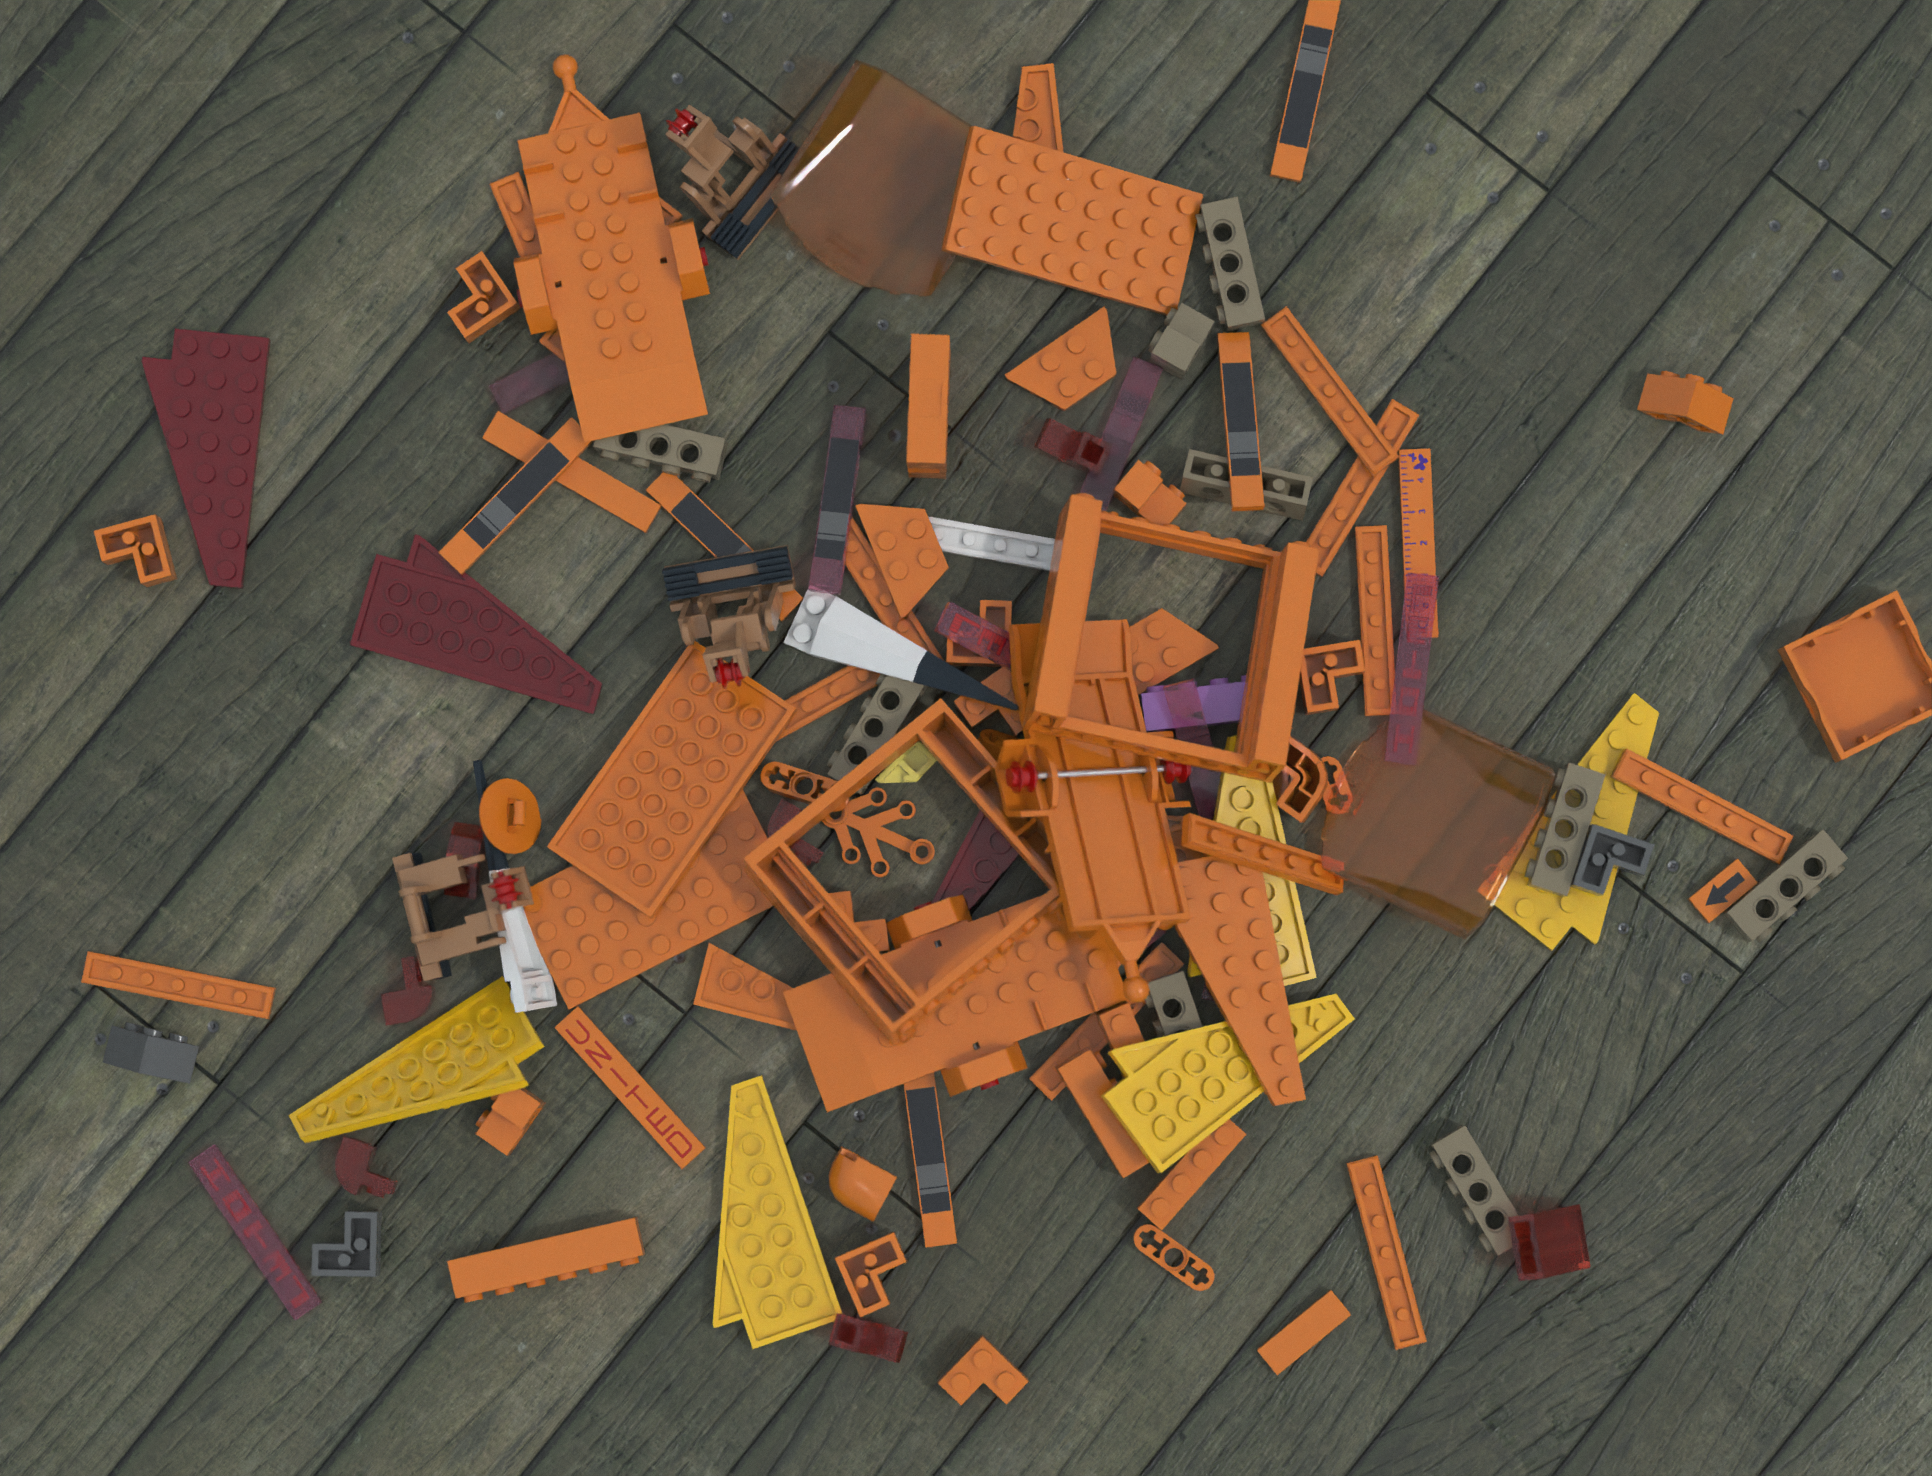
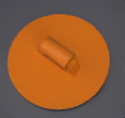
M509 778L497 780L486 788L480 800L479 818L482 830L489 842L498 850L508 854H518L528 850L536 842L541 829L539 806L533 793L523 783Z

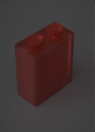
M1580 1204L1553 1207L1508 1217L1518 1281L1543 1279L1591 1268Z

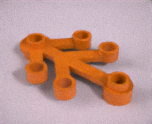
M876 787L871 789L868 794L850 800L847 806L841 810L842 814L838 819H833L830 815H827L821 820L827 827L835 829L843 850L842 859L844 862L853 865L861 858L860 850L853 846L847 825L860 831L872 863L871 872L876 877H885L890 870L889 863L883 859L876 838L910 853L911 859L917 864L924 865L931 862L935 855V849L930 841L926 839L912 841L881 827L899 819L909 820L913 818L916 808L911 801H902L897 807L866 819L852 814L870 805L880 807L886 803V792L882 788ZM875 791H880L883 794L882 802L874 803L871 796ZM909 804L912 807L911 815L903 816L900 813L901 806ZM925 846L928 849V855L925 858H919L916 855L918 847ZM847 850H856L857 858L854 861L846 859L845 853ZM877 862L885 863L886 871L883 874H877L874 871V866Z

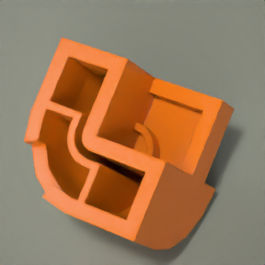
M1291 735L1286 766L1272 781L1277 800L1276 805L1301 823H1304L1323 797L1327 788L1328 772L1322 759Z
M843 1146L839 1149L828 1175L829 1187L835 1199L844 1207L874 1222L897 1179V1176Z

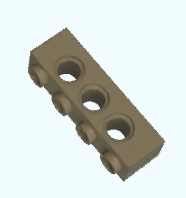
M1238 197L1201 204L1200 214H1196L1195 217L1197 219L1198 232H1204L1207 244L1202 245L1205 263H1211L1214 275L1209 276L1212 294L1218 293L1220 305L1216 306L1219 325L1225 324L1226 332L1263 324L1265 316ZM1224 227L1229 230L1231 238L1225 242L1218 241L1214 237V230ZM1224 258H1232L1237 262L1238 268L1234 272H1226L1221 268L1220 262ZM1238 288L1244 293L1245 299L1240 303H1233L1228 299L1227 292L1230 289Z
M664 424L595 440L593 447L597 452L601 453L600 457L606 460L618 462L619 457L630 459V464L636 467L649 469L651 464L662 467L661 471L670 475L679 476L681 471L692 474V479L710 483L711 478L720 479L728 443L725 438ZM628 434H634L638 437L636 445L632 448L622 447V439ZM659 441L667 442L668 450L665 454L658 456L652 453L655 443ZM687 449H697L699 456L694 462L688 463L683 461V454Z
M1189 449L1180 491L1184 494L1231 504L1227 457ZM1261 466L1264 510L1258 511L1303 521L1313 477Z
M880 674L876 681V684L880 687L874 697L869 695L860 708V712L863 715L857 724L852 722L843 737L847 742L841 752L835 750L829 759L827 766L831 769L828 775L838 781L858 766L851 759V753L854 748L858 746L863 747L867 752L868 758L900 732L928 686ZM890 692L897 693L900 699L899 705L893 710H888L883 702L886 694ZM874 719L880 720L883 724V731L878 737H871L867 731L869 722ZM872 780L859 789L857 793L864 794Z
M1572 763L1565 764L1564 769L1558 768L1553 786L1558 787L1555 798H1549L1544 811V816L1548 817L1545 830L1539 829L1534 843V847L1539 849L1535 860H1529L1524 877L1529 878L1527 886L1561 897L1568 895L1606 774ZM1568 790H1575L1579 793L1581 802L1578 807L1573 808L1566 804L1565 794ZM1559 820L1567 821L1571 826V833L1567 838L1558 836L1555 831L1556 823ZM1550 850L1557 851L1561 855L1562 862L1558 868H1551L1546 863V854Z
M1823 829L1819 830L1724 911L1723 915L1747 942H1752L1755 939L1761 942L1773 931L1770 926L1779 918L1785 921L1797 911L1794 905L1803 897L1808 901L1821 890L1818 885L1826 877L1832 880L1845 869L1842 863L1848 857ZM1807 859L1815 860L1819 866L1818 873L1814 877L1806 874L1804 870V863ZM1785 879L1790 880L1795 886L1794 894L1791 897L1784 896L1780 891V884ZM1760 900H1765L1770 904L1771 912L1766 918L1760 917L1756 912V905Z
M1180 970L1147 982L1149 994L1145 999V1003L1148 1009L1154 1008L1157 1020L1152 1021L1157 1038L1172 1035L1180 1029L1188 1031L1202 1027L1184 971ZM1169 999L1177 1000L1180 1006L1178 1014L1174 1017H1167L1163 1012V1005Z
M1461 1125L1429 1144L1433 1150L1428 1153L1438 1170L1442 1167L1444 1168L1449 1177L1445 1181L1447 1187L1454 1197L1460 1195L1466 1205L1461 1210L1470 1225L1476 1223L1482 1234L1478 1236V1239L1487 1253L1493 1251L1498 1256L1531 1237L1465 1125ZM1458 1155H1464L1469 1160V1167L1464 1173H1457L1453 1169V1160ZM1479 1182L1485 1187V1196L1479 1201H1474L1469 1195V1189L1472 1184ZM1497 1210L1501 1214L1502 1222L1497 1228L1491 1229L1487 1226L1485 1218L1490 1211Z

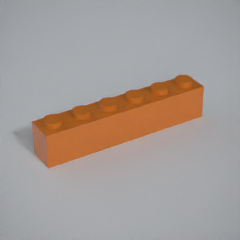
M637 1217L456 1258L447 1261L455 1299L464 1297V1302L467 1303L484 1299L482 1293L495 1290L497 1296L514 1292L513 1285L526 1283L527 1288L545 1285V1278L556 1275L558 1281L577 1277L576 1271L588 1268L589 1274L608 1270L607 1264L619 1261L621 1267L639 1263L638 1256L645 1255L638 1220Z

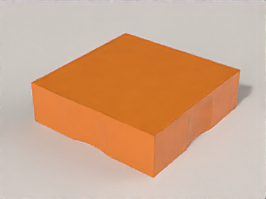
M911 334L907 468L909 478L946 479L951 361L950 335Z
M1897 590L1778 649L1835 763L1932 716V660L1925 652L1920 642L1918 630Z

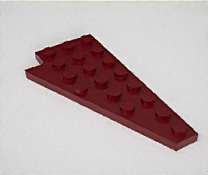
M175 329L171 360L142 357V365L209 585L243 589L271 340L265 337Z
M415 534L407 562L376 554L351 638V646L589 714H595L603 684L467 573L461 575L438 553L439 551L420 535Z

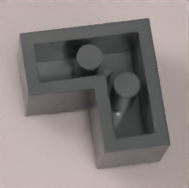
M1596 824L1589 825L1571 887L1601 896L1604 895L1612 868L1637 876L1644 875L1654 844Z
M126 1022L124 1028L112 1025L103 1063L145 1075L190 1084L199 1046L187 1043V1036L169 1033V1037L164 1038L162 1037L163 1031Z
M346 1211L344 1243L316 1242L312 1244L311 1276H379L381 1268L382 1211Z

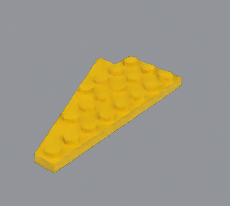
M1635 693L1631 695L1577 764L1578 766L1606 774L1590 825L1596 824L1625 835L1628 832L1638 791L1611 778V775L1624 749H1629L1647 759L1659 712ZM1556 790L1555 793L1551 796L1552 799L1555 798V795H1556L1557 790ZM1568 790L1565 794V802L1568 806L1575 808L1579 806L1581 797L1577 791ZM1546 803L1476 892L1550 951H1553L1571 927L1595 945L1599 941L1617 869L1612 868L1604 895L1601 896L1570 886L1568 895L1561 897L1527 886L1529 878L1524 877L1529 860H1535L1539 849L1534 847L1535 839L1540 828L1545 830L1548 817L1544 816ZM1559 820L1556 823L1555 831L1558 836L1567 838L1571 833V826L1567 821ZM1550 850L1546 854L1545 860L1547 865L1551 868H1558L1562 862L1561 855L1554 850Z
M1237 735L1227 737L1226 751L1234 752ZM1221 772L1213 821L1286 844L1279 809L1276 805L1277 800L1273 782L1269 783ZM1263 872L1284 986L1317 978L1295 882ZM1190 956L1187 970L1188 976L1201 975L1198 966L1194 964Z
M501 976L289 1114V1117L299 1137L305 1143L525 1088L529 1084L518 1064L542 1049L544 1045L526 1013H515L514 1005L510 998L511 987L508 982H505L504 977Z
M1337 994L1288 1005L1299 1063L1355 1019ZM1226 1021L1112 1049L1108 1052L1125 1077L1101 1095V1097L1157 1173L1165 1171L1264 1092L1250 1061L1241 1050L1238 1039Z
M762 1075L731 1086L713 1312L714 1328L743 1319L752 1349L844 1318Z

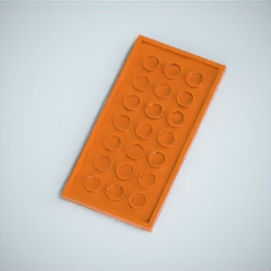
M971 126L967 136L941 250L1167 316L1172 307L1176 310L1178 308L1197 225L1195 215L1200 212L1203 194L978 126Z
M694 641V645L687 646L547 846L549 850L651 919L797 712L795 707L749 676H745L741 680L740 687L734 681L728 682L727 689H723L721 683L718 684L717 681L710 682L703 659V653L706 648Z
M743 789L652 919L573 865L530 887L534 904L523 908L540 954L569 1010L773 907L772 903L746 874L743 858L768 838Z

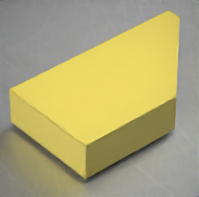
M918 741L886 767L875 780L878 783H915L937 760Z

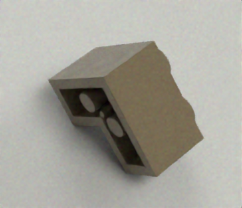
M1181 303L1178 310L1172 307L1163 323L1167 326L1164 332L1158 330L1149 345L1148 352L1151 353L1150 362L1183 380L1214 326L1215 321Z

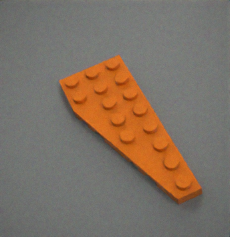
M1214 856L1178 862L1191 919L1187 923L1174 924L1178 935L1186 944L1190 952L1189 955L1203 975L1207 988L1228 1026L1232 1028L1239 1041L1238 1044L1250 1061L1254 1073L1272 1106L1306 1100L1263 872Z

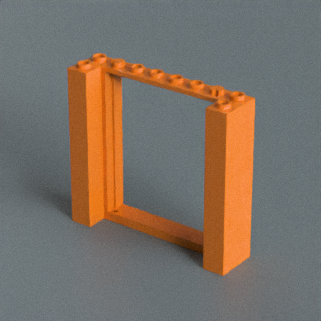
M1071 494L1059 514L1022 729L1271 783L1286 766L1319 549L1310 547V544L1306 542L1294 541L1292 543L1288 542L1282 552L1273 551L1272 548L1265 547L1262 544L1254 546L1242 544V541L1236 538L1219 539L1211 537V534L1205 531L1188 532L1180 530L1179 526L1173 524H1163L1162 526L1152 524L1149 520L1142 517H1133L1131 519L1120 517L1114 511H1101L1103 501L1094 499V496L1090 494ZM1100 533L1263 569L1234 752L1069 716Z
M941 698L743 858L748 877L893 1045H896L899 1041L903 1044L909 1041L917 1033L915 1028L919 1026V1017L924 1013L926 1016H929L932 1012L936 1011L942 1005L940 1002L942 998L949 993L952 996L957 994L967 984L964 981L973 973L979 975L990 966V959L998 952L1001 955L1008 952L1016 944L1014 940L1022 932L1026 935L1032 932L1041 923L1039 918L1047 912L1050 914L1055 913L1062 906L1056 903L1061 895L1051 854H1045L1049 843L1043 817H1006L995 772L997 761ZM918 741H921L1050 889L920 998L915 995L789 848L790 845Z

